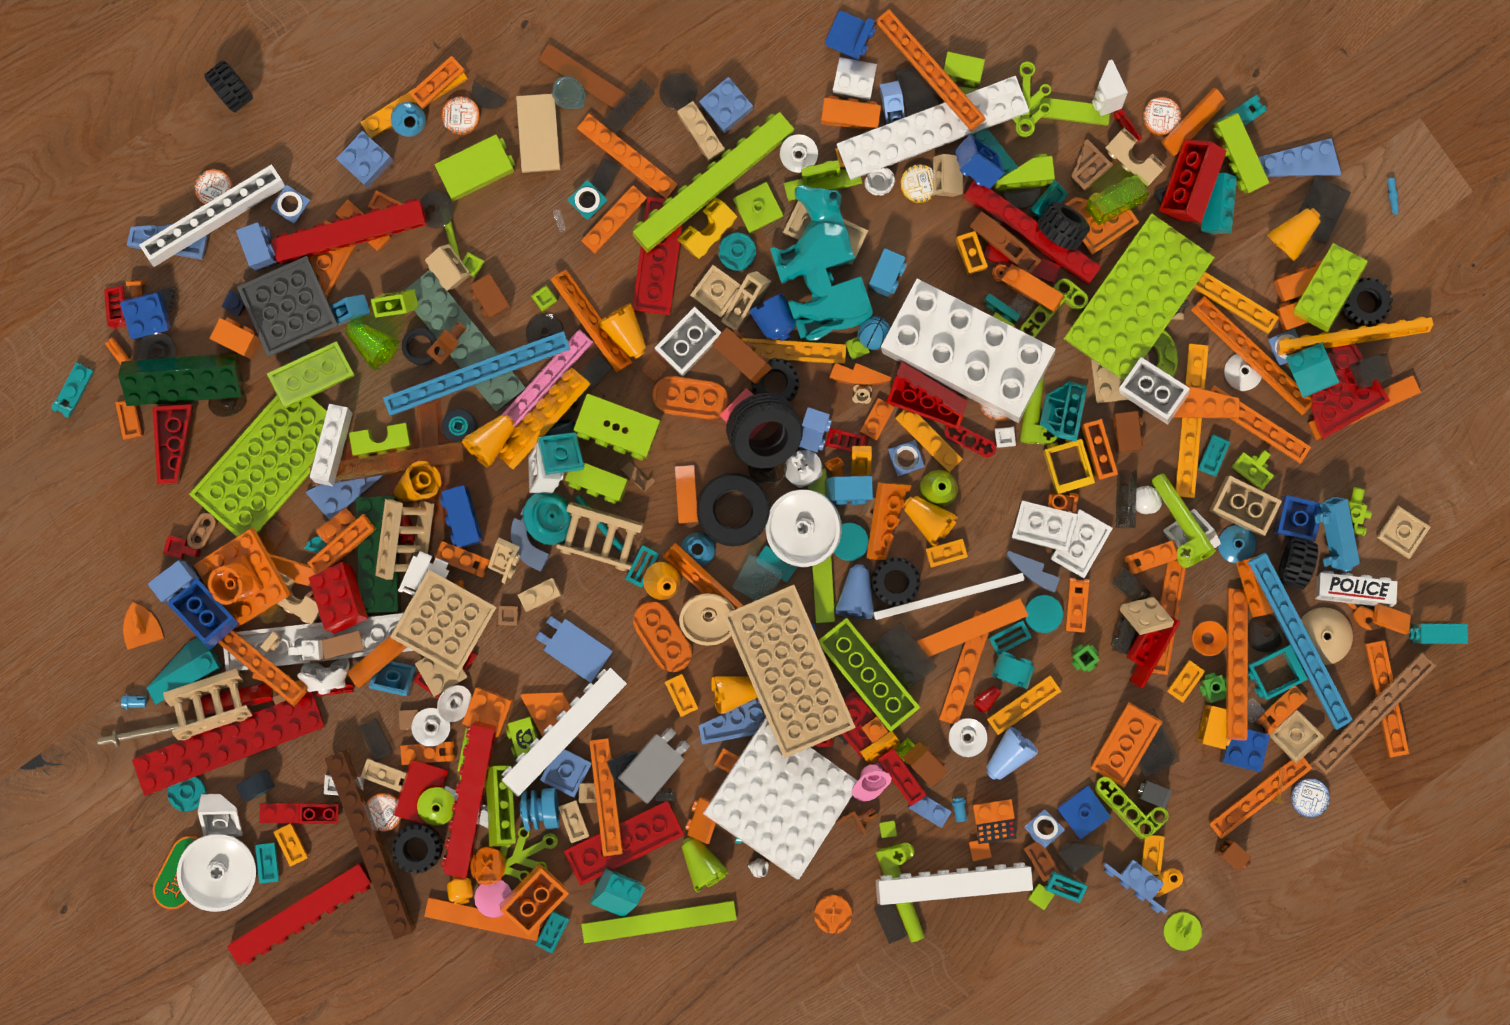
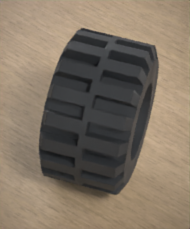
M222 60L204 74L208 84L232 112L236 113L253 99L250 90L227 62Z
M1051 202L1037 222L1039 229L1049 240L1069 250H1076L1090 231L1088 222L1081 214L1059 202Z
M1364 277L1358 280L1341 309L1344 310V314H1342L1344 318H1349V323H1355L1354 326L1357 327L1373 326L1383 321L1389 315L1388 312L1392 309L1390 303L1393 302V298L1389 296L1392 294L1391 290L1387 291L1386 289L1388 286L1381 284L1382 280H1374V277ZM1360 292H1368L1374 297L1375 308L1373 312L1366 313L1359 308L1357 297Z
M769 359L767 364L772 369L767 374L770 372H780L785 376L787 382L785 389L776 395H780L790 402L794 399L799 388V376L796 369L791 363L784 361V359ZM766 375L757 385L751 381L754 395L769 393L764 387Z
M1297 537L1290 539L1285 547L1279 566L1278 577L1282 584L1305 589L1313 576L1317 564V543Z
M893 557L884 560L875 568L872 575L874 593L881 601L889 605H903L912 601L916 594H918L921 585L918 569L912 562L904 558ZM899 570L906 575L907 586L902 592L893 593L886 588L885 577L890 571Z
M422 823L412 824L402 829L395 836V840L392 843L393 851H391L395 857L393 860L399 864L398 867L405 869L407 873L413 872V874H418L420 872L424 873L436 865L441 858V851L443 850V846H441L442 840L438 837V832L432 830L431 826H425ZM418 837L426 842L428 853L423 859L417 860L408 854L407 843L411 838Z

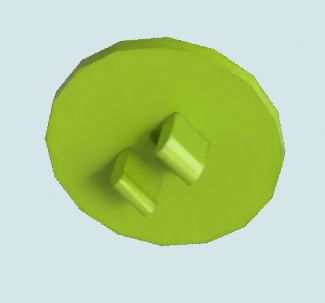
M1178 912L1172 914L1166 920L1163 934L1166 942L1172 948L1186 951L1194 948L1199 943L1202 937V928L1195 916L1187 912Z

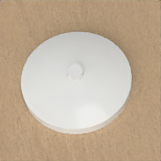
M796 490L780 497L771 507L766 525L767 540L773 552L784 562L798 567H809L824 562L838 547L842 534L841 518L834 504L823 494L812 490Z
M220 833L208 834L193 841L182 853L177 867V881L184 897L194 906L212 912L225 911L240 904L251 892L256 878V865L249 848L239 839Z

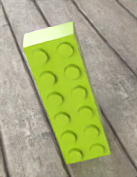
M847 618L843 619L818 640L823 651L890 732L920 708Z

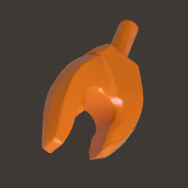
M1346 603L1355 611L1353 617L1358 625L1364 629L1372 630L1366 623V618H1372L1373 620L1374 611L1364 606L1358 608L1355 604Z

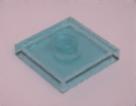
M751 553L732 587L757 601L773 594L784 572Z

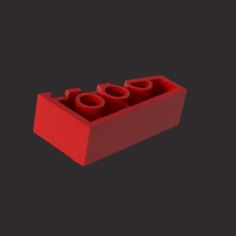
M901 361L886 403L958 429L968 401Z
M192 404L152 407L157 484L159 485L179 484L194 408Z

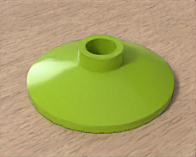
M429 788L418 799V814L423 821L430 825H443L450 821L455 812H452L455 799L444 788ZM438 805L440 809L434 811L432 807Z

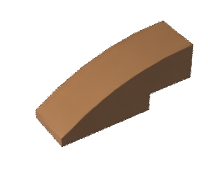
M362 631L322 640L323 659L310 660V663L365 650Z

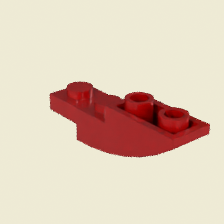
M260 803L259 823L338 824L339 804Z

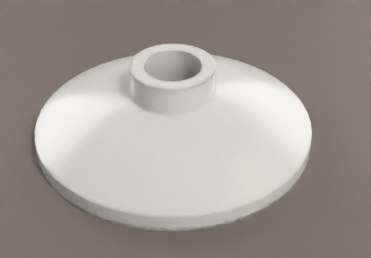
M797 134L790 136L783 142L780 148V159L783 165L792 172L801 173V169L815 165L818 158V149L815 142L805 135ZM796 152H801V153H802V157H801V158H797V157L795 156V153H796Z
M1238 354L1233 355L1226 362L1224 376L1232 388L1247 391L1256 387L1261 381L1262 377ZM1242 368H1247L1248 373L1246 375L1242 373Z
M462 685L448 687L438 700L437 710L440 717L448 722H456L462 719L472 699L470 691Z
M426 708L418 712L414 717L411 726L412 734L422 745L437 746L448 737L450 722L442 719L436 708ZM433 725L435 729L434 731H428L427 727Z
M970 718L961 719L950 729L949 743L958 755L973 757L981 753L985 748L987 732L984 726L977 720ZM965 734H970L971 738L969 741L964 740Z

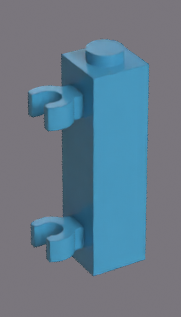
M1332 497L1320 504L1321 513L1314 517L1316 524L1323 522L1330 556L1323 559L1324 567L1331 565L1334 569L1347 572L1360 564L1348 499Z

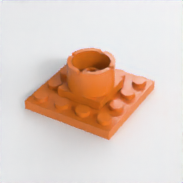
M254 528L247 530L194 564L204 585L210 591L213 598L221 603L239 623L233 630H236L291 596Z

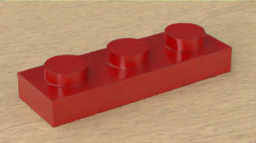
M893 747L877 758L885 771L890 774L892 781L910 806L926 796V793Z

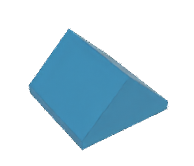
M390 661L372 677L369 688L410 696L416 666Z

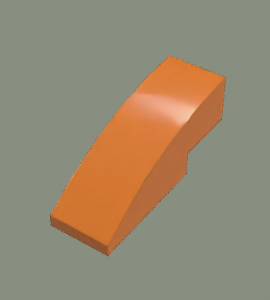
M835 363L829 379L850 385L870 386L889 383L891 377L857 363L853 370Z
M694 465L675 467L679 524L698 522Z

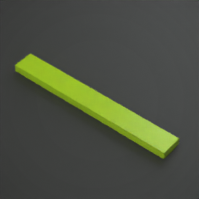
M959 87L965 95L976 90H979L975 88ZM1043 97L1030 109V116H1032L1039 110L1041 104L1047 103L1050 105L1051 110L1048 115L1041 118L1108 126L1110 113L1100 116L1099 111H1096L1091 103ZM1046 106L1041 107L1042 112H1048Z
M822 469V476L814 483L808 485V490L816 491L826 496L825 479H827L826 469ZM830 556L824 562L812 566L816 623L835 622L832 561Z
M734 900L594 921L582 923L581 925L584 943L734 921L737 920Z

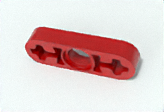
M948 425L945 427L944 435L948 440L985 458L995 454L996 445L991 440L960 425L956 432L960 434L962 430L966 432L960 442L957 440L959 436H949L948 428L952 429L953 427ZM967 435L975 437L974 445L968 446L965 443ZM979 439L983 440L981 444L984 446L990 444L992 452L985 454L984 449L978 447V450H976L975 447L978 445Z

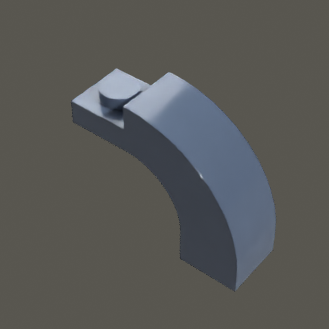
M523 507L522 512H521V514H520L521 517H523L524 507ZM514 518L511 527L512 544L520 547L517 555H520V559L528 566L543 572L550 554L537 549L531 543L523 518L522 520Z

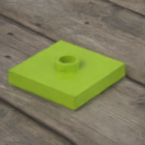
M767 182L733 198V202L749 234L783 217Z

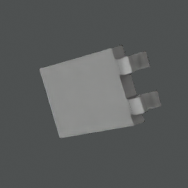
M667 728L661 736L654 734L618 777L647 804L685 760L681 755L690 747L685 740L680 741L675 749L667 744L676 734L672 728Z

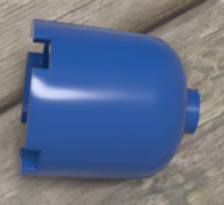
M783 293L749 310L766 339H780V341L791 337L789 333L794 330L796 320L793 318Z

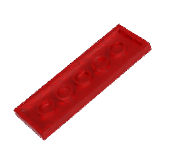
M647 197L644 222L649 219L648 215L653 210L657 209L659 211L667 199ZM683 224L648 253L641 246L632 305L634 311L670 316L680 242L677 239L681 236Z
M669 801L660 803L620 823L623 854L603 857L600 833L564 850L579 885L582 886L602 876L605 868L614 870L684 836L685 834Z

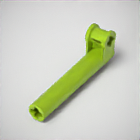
M1044 376L1023 414L1020 435L1021 443L1049 445L1053 444L1057 439L1054 436L1050 440H1046L1047 438L1043 434H1046L1048 430L1039 425Z
M1160 474L1152 480L1153 485L1189 540V542L1181 545L1177 550L1178 563L1182 567L1188 568L1212 556L1216 551L1166 475Z
M906 842L876 851L875 853L883 874L892 875V878H900L899 874L902 873L899 865L914 856L913 846ZM896 903L911 943L925 938L913 903Z

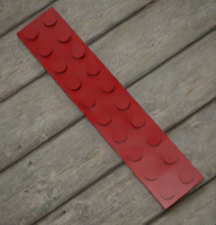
M312 691L306 693L294 707L288 701H284L255 712L243 721H235L208 730L187 740L179 741L132 759L143 794L147 796L318 731L326 726Z

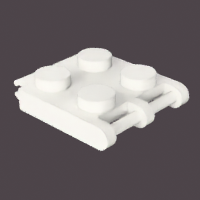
M419 551L417 557H412L398 591L401 593L404 591L414 596L415 592L404 588V586L417 590L428 569L446 578L449 570L446 569L448 563L435 558L432 564L430 563L432 556Z

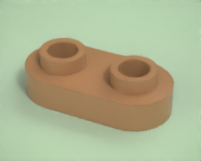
M203 513L197 518L187 537L188 545L191 548L202 549L207 545L217 526V519L212 514ZM207 519L211 522L208 527L205 525ZM197 536L201 537L200 543L195 541Z

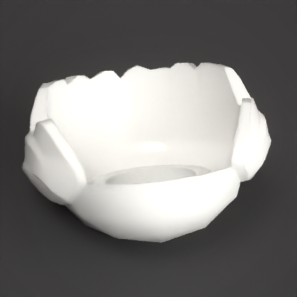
M888 168L871 172L865 178V188L876 196H884L889 193L895 184L894 174Z
M1141 486L1132 493L1131 504L1141 514H1152L1161 508L1162 498L1155 488Z

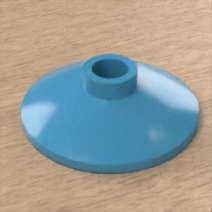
M1238 525L1230 526L1219 536L1221 544L1218 546V550L1221 556L1228 562L1236 563L1251 558L1255 553V536L1245 528ZM1236 541L1241 542L1242 545L1240 548H1237L1235 546Z

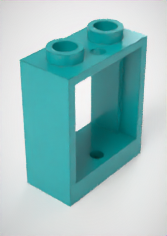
M1411 624L1408 636L1411 639V643L1466 644L1468 643V624Z
M1285 645L1248 664V678L1250 681H1254L1256 685L1254 690L1259 698L1262 697L1263 700H1268L1308 680L1291 645ZM1283 654L1295 678L1266 692L1255 667Z

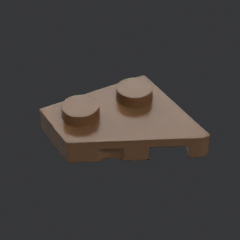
M1087 139L1071 179L1085 192L1113 167V164Z

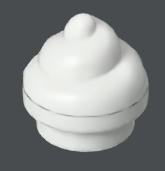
M757 858L748 864V868L755 877L760 878L767 875L769 864L764 859Z

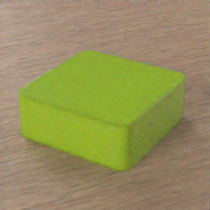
M894 820L879 823L882 838L897 836Z

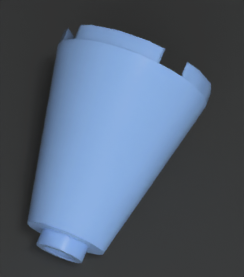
M1012 726L1005 732L986 766L987 774L994 780L996 778L1001 780L1038 754V749L1028 738L1025 739L1021 736L1022 733Z

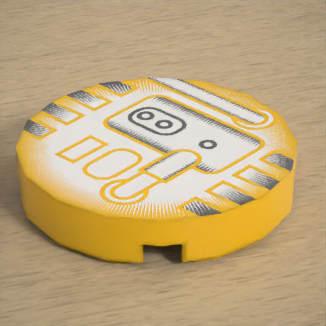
M914 165L903 173L900 181L901 191L907 199L915 203H924L932 199L934 196L933 170L930 167Z

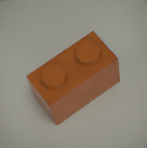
M490 273L470 285L472 288L470 293L475 301L479 300L482 304L480 310L485 318L489 316L493 320L511 309Z
M1138 411L1112 415L1117 453L1142 450V446L1145 445L1144 435L1140 433V427H1142L1143 423L1142 416H1138Z
M918 742L902 758L932 788L948 773L943 767L946 763L938 755L936 757L933 756L935 752L928 744L924 747Z
M1228 838L1214 852L1230 867L1239 872L1241 869L1245 870L1251 863L1249 860L1252 857L1238 844Z

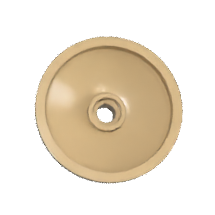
M708 593L694 596L681 609L679 617L681 630L688 639L697 644L706 646L720 644L731 637L723 615L735 610V608L727 599L716 594Z
M1322 607L1312 609L1301 617V621L1324 665L1334 664L1347 655L1352 646L1353 631L1349 621L1342 613L1332 608ZM1325 633H1329L1330 638L1328 640L1324 639Z

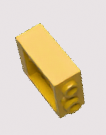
M1066 439V444L1058 445V442L1046 445L1047 449L1043 450L1056 494L1095 483L1082 439L1077 441ZM1076 446L1086 478L1060 485L1050 453Z

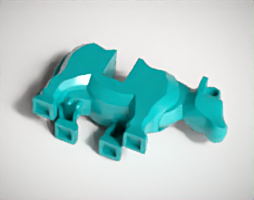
M799 185L795 188V198L804 205L811 217V221L797 244L786 250H780L775 247L770 248L781 283L794 280L802 275L807 287L812 292L811 300L807 301L806 304L789 301L788 304L794 320L801 317L809 319L796 321L800 338L806 337L807 340L813 341L826 336L833 330L852 328L862 324L871 318L873 310L861 276L831 286L835 283L831 271L827 272L855 261L850 245L849 233L841 215V194L836 190Z

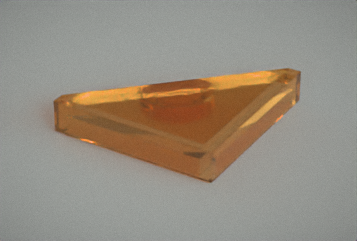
M273 517L262 528L268 554L272 555L290 529Z

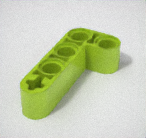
M1061 279L1053 287L1064 295L1055 312L1064 302L1074 310H1081L1088 303L1087 294L1068 279ZM1060 284L1068 286L1067 293H1062L1059 290ZM1075 296H1080L1083 299L1082 305L1075 304ZM1038 305L1019 330L1025 333L1024 330L1033 325L1035 327L1031 330L1030 335L1035 338L1055 312ZM1041 313L1044 316V322H1037L1035 314Z
M1102 777L1096 782V793L1139 838H1149L1168 820V812L1162 807H1156L1145 816L1110 778ZM1101 783H1102V784L1107 783V784H1108L1107 789H1108L1110 792H1111L1112 790L1115 791L1109 798L1107 797V795L1109 794V792H1108L1106 789H1104V790H1101V789H1100V787L1102 786ZM1114 796L1121 797L1123 801L1121 806L1113 803ZM1128 810L1135 812V820L1127 818L1126 813ZM1157 811L1163 814V820L1160 822L1154 818V813ZM1143 824L1149 827L1150 831L1147 835L1142 834L1140 831V826Z

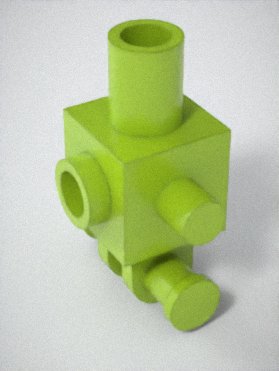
M1358 487L1353 488L1351 500H1348L1354 535L1360 534L1365 536L1367 527H1360L1358 524H1363L1364 518L1371 519L1372 511H1367V505L1362 503L1365 489Z

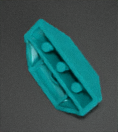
M1067 382L1064 386L1047 394L1040 425L1056 437L1077 441L1087 386Z

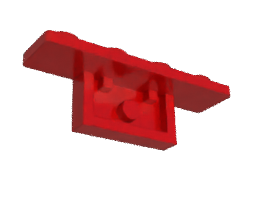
M1172 616L1170 617L1174 620L1173 627L1142 635L1139 634L1126 658L1138 664L1130 678V682L1140 688H1144L1180 624V621Z

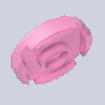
M502 880L490 886L480 884L474 897L475 905L479 912L487 917H501L504 913L500 911L499 904L512 890Z

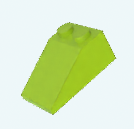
M1047 154L1035 155L1036 158H1032L999 179L995 183L993 190L1002 191L1050 186L1055 179L1052 156H1047Z

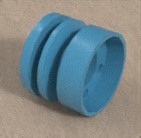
M555 787L543 788L541 798H538L535 789L531 791V799L528 790L522 792L520 814L526 831L532 830V822L535 830H539L540 821L544 822L546 829L559 828V803Z

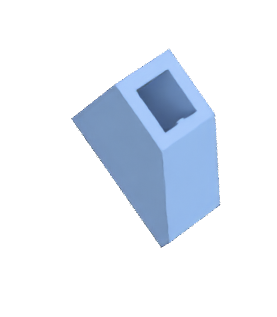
M899 82L880 84L886 125L905 118L903 96Z

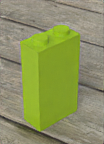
M494 135L434 164L453 202L515 172L513 169L515 162L512 156H507L504 151L507 149L503 138L499 139L497 135Z

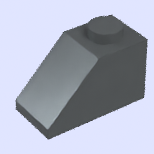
M1144 780L1143 783L1139 784L1137 793L1139 794L1138 798L1165 809L1172 790Z

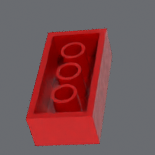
M1184 139L1159 211L1175 220L1201 223L1227 151L1213 142Z

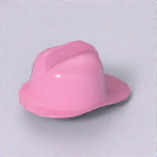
M880 762L868 765L862 769L860 779L852 788V794L859 801L875 799L891 783L892 777L885 771Z

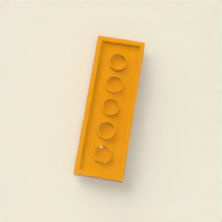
M572 367L564 372L562 378L549 389L546 396L537 402L536 407L513 430L498 456L514 470L536 445L538 437H543L591 383Z

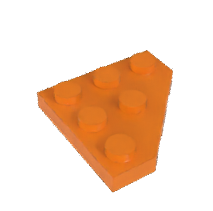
M1078 197L1065 204L1076 210L1088 222L1090 231L1082 243L1091 256L1139 223L1127 206L1085 200Z

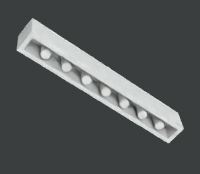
M271 164L149 238L139 246L150 263L155 267L280 191L285 185Z
M611 668L608 671L603 669L597 675L599 680L594 685L590 683L583 690L585 694L581 698L577 696L569 704L572 708L567 713L563 711L556 718L558 722L554 726L550 724L542 732L545 736L541 740L536 738L529 746L531 750L527 754L523 752L515 760L518 764L513 769L509 766L502 774L504 778L501 781L517 796L541 774L627 684Z
M1021 862L1013 863V867H1006V864L994 865V869H987V866H978L973 871H968V868H958L957 872L949 873V870H938V874L931 875L929 871L919 872V876H911V873L899 874L900 878L884 875L880 876L881 879L875 880L877 903L886 905L1033 890L1031 867Z

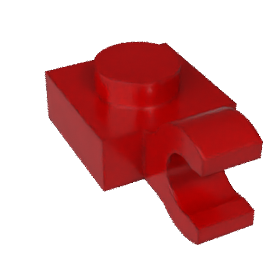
M168 535L163 554L183 559L184 554L199 557L201 550L188 547L187 540Z

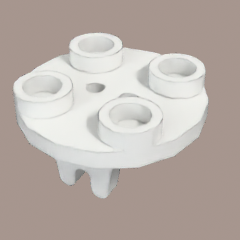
M809 450L795 452L785 463L784 471L786 478L798 488L814 483L823 473L820 458Z

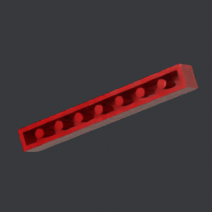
M973 181L964 194L963 199L1000 222V225L1056 264L1061 265L1060 267L1084 284L1088 285L1101 268V266L1077 249L1069 250L1053 243L1041 232L1037 221L984 185L980 186Z
M409 199L405 201L406 204H391L387 206V209L383 210L372 209L365 215L360 213L350 216V219L343 220L339 218L332 220L331 224H316L313 226V229L295 230L294 234L290 235L288 233L279 234L276 236L277 238L272 239L276 260L282 265L305 256L312 257L427 226L428 222L423 203L417 199Z
M475 721L467 729L466 738H469L468 745H465L463 749L465 761L464 764H461L459 775H462L461 782H458L456 786L458 798L457 801H454L452 812H455L454 819H451L449 823L451 835L447 838L445 849H448L447 856L444 855L442 860L443 874L465 879L470 874L498 726Z
M362 862L227 945L237 964H250L256 960L255 955L261 952L263 956L272 950L271 945L276 942L278 945L284 943L289 939L287 936L292 932L296 935L305 929L304 925L308 922L314 924L322 919L320 915L324 912L330 914L338 909L337 904L342 901L346 904L353 900V894L358 891L362 894L371 888L369 884L372 881L367 869Z

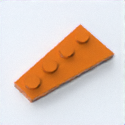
M1187 386L1190 388V394L1173 417L1239 418V398Z

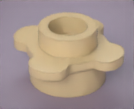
M856 384L853 387L855 391L852 397L853 402L870 403L872 387Z

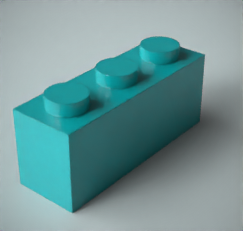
M1228 173L1218 174L1202 219L1201 231L1211 234L1232 233L1237 176Z

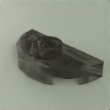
M474 80L472 95L480 107L487 110L497 109L507 102V99Z
M1041 187L1002 191L1004 199L1019 209H1024L1032 206L1037 201Z

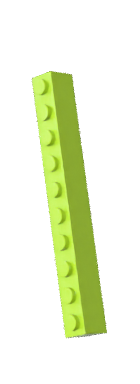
M780 112L776 115L774 113L765 120L766 123L762 127L759 125L750 132L751 136L747 139L743 137L736 143L737 147L732 151L730 149L721 156L722 159L719 162H712L707 167L708 171L703 175L701 173L696 175L692 179V184L688 187L684 185L678 190V195L675 198H668L659 211L657 209L653 210L648 215V220L644 223L640 221L633 227V237L647 253L793 134L794 128Z

